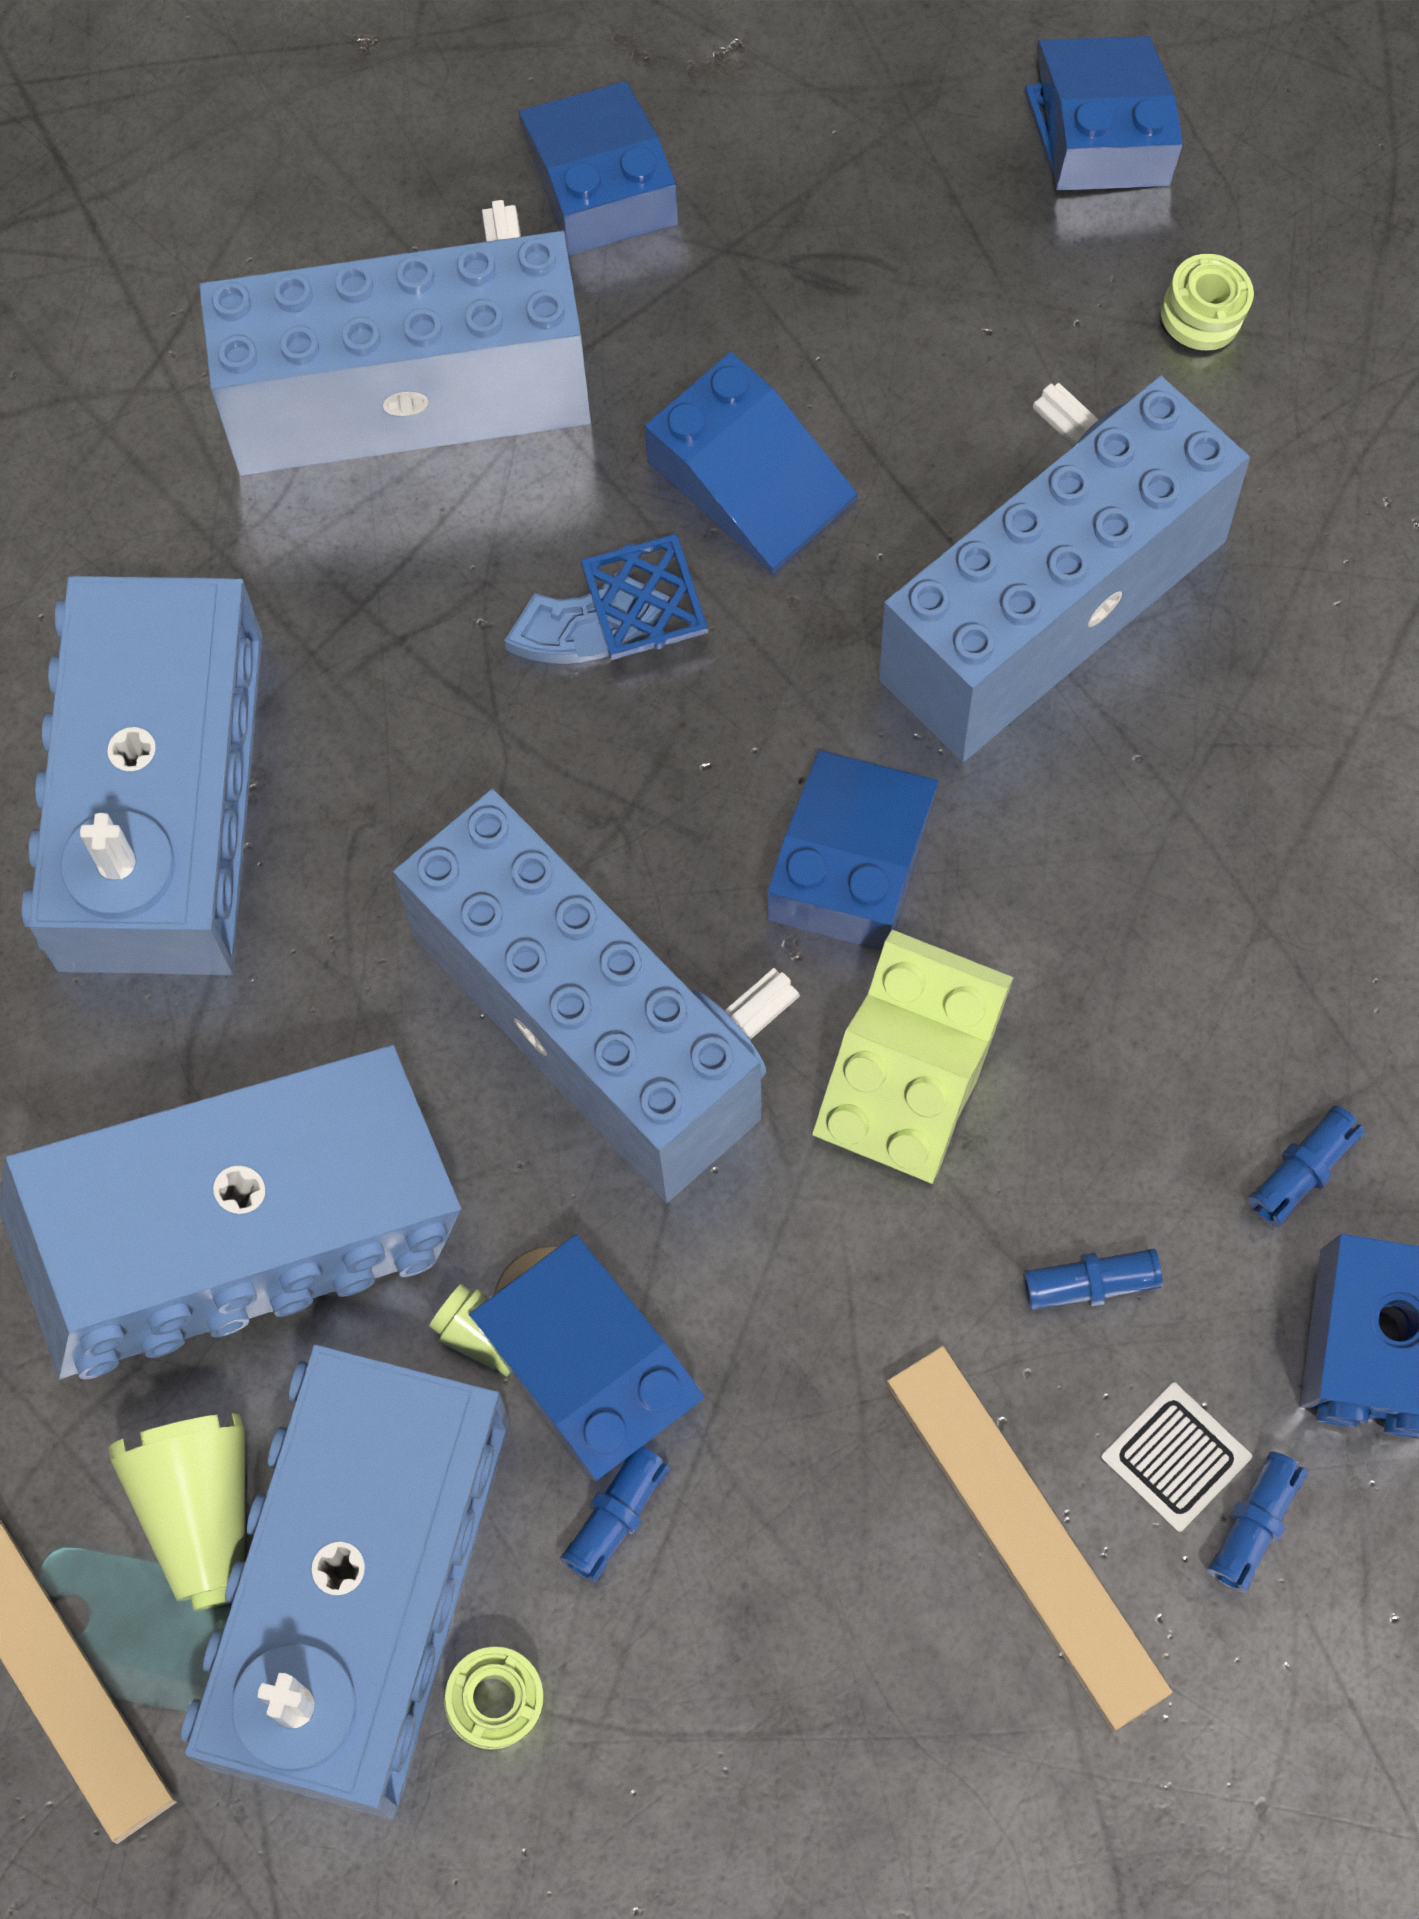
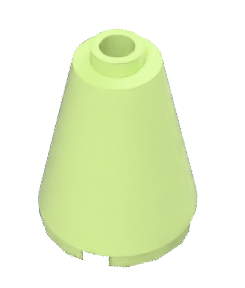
M240 1413L231 1414L226 1424L227 1427L220 1428L218 1415L204 1416L140 1432L143 1446L136 1447L127 1452L123 1439L112 1443L108 1447L111 1463L176 1600L185 1601L191 1599L194 1611L227 1604L225 1593L231 1571L237 1561L245 1562V1425Z

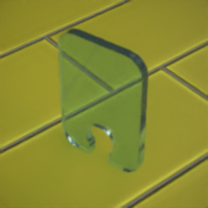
M61 1548L45 1559L38 1580L48 1596L58 1599L65 1595H77L83 1598L88 1605L90 1611L89 1623L85 1631L75 1639L112 1699L187 1713L193 1699L202 1701L210 1676V1672L203 1670L206 1649L213 1632L216 1629L224 1631L232 1603L194 1611L191 1599L185 1601L176 1600L160 1564L79 1548Z

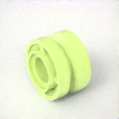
M1216 254L1192 256L1183 261L1173 275L1161 304L1162 322L1169 334L1187 347L1205 351L1222 348L1236 337L1252 305L1254 298L1252 282L1243 268L1229 258Z
M486 1647L464 1657L453 1669L444 1693L445 1714L454 1732L466 1743L487 1750L506 1748L520 1741L536 1724L543 1705V1687L534 1666L523 1655L504 1647ZM485 1680H500L511 1690L513 1696L511 1710L500 1718H488L482 1715L475 1707L473 1700L474 1690L478 1684Z

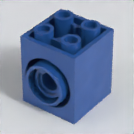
M1340 1234L1320 1249L1300 1407L1317 1410V1422L1357 1428V1423L1368 1424V1420L1373 1419L1385 1421L1384 1433L1419 1439V1246ZM1380 1312L1390 1315L1396 1321L1399 1329L1397 1341L1389 1339L1381 1331L1379 1326Z

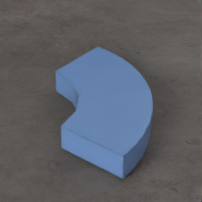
M617 571L613 577L617 578L620 572ZM627 577L625 580L626 583L640 590H643L646 586L630 577ZM608 584L598 589L601 601L611 587ZM655 589L651 593V595L661 600L670 602L669 596ZM619 590L610 606L629 614L637 598ZM534 593L504 640L506 651L539 662L557 664L582 663L609 656L590 593L583 597L554 599ZM645 603L636 619L655 627L664 611ZM606 615L614 638L623 622ZM631 627L622 643L626 645L637 642L646 633Z

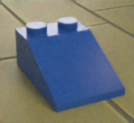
M1151 37L1038 40L1037 54L1056 190L1170 186L1183 142L1176 97Z
M627 80L518 111L522 128L559 231H564L568 256L678 224L677 193L674 177L659 137Z
M732 352L728 353L645 425L647 462L771 574L780 569L858 499V493L777 392Z
M818 750L785 834L767 892L768 921L882 951L885 940L892 930L896 931L939 780Z
M574 1234L468 1314L584 1474L593 1480L598 1481L705 1398L665 1341L577 1234Z

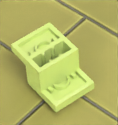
M892 930L885 940L868 995L845 1031L812 1135L933 1184L943 1162L957 1119L977 1083L1014 977Z

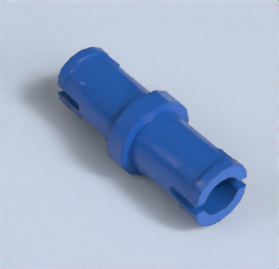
M1332 1106L1326 1116L1299 1145L1291 1143L1282 1153V1164L1255 1192L1248 1196L1247 1200L1251 1207L1255 1208L1258 1204L1261 1205L1255 1212L1268 1224L1280 1227L1292 1210L1313 1188L1322 1189L1331 1178L1329 1170L1365 1135L1361 1125L1357 1124L1354 1129L1351 1128L1358 1120L1346 1109L1340 1106Z
M1155 1248L1098 1258L1095 1252L1080 1255V1262L1026 1270L1023 1273L1024 1289L1030 1311L1088 1301L1090 1307L1105 1304V1298L1158 1289L1163 1284L1161 1265Z
M640 1447L626 1458L604 1494L600 1492L595 1494L589 1503L593 1510L574 1540L560 1556V1560L567 1564V1567L590 1582L597 1583L607 1566L606 1564L627 1533L631 1535L636 1533L642 1523L638 1516L658 1485L661 1484L671 1470L667 1464L662 1463L663 1460L658 1455L645 1447Z
M1270 1451L1245 1503L1238 1501L1230 1514L1234 1523L1219 1552L1216 1553L1206 1571L1213 1577H1217L1219 1574L1217 1580L1231 1589L1242 1593L1247 1592L1255 1571L1271 1541L1279 1542L1286 1529L1281 1522L1297 1491L1300 1490L1309 1474L1304 1467L1299 1466L1298 1470H1296L1299 1463L1292 1458L1275 1451Z

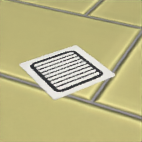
M1173 1382L1102 1454V1459L1178 1532H1181L1252 1459V1454L1177 1383Z

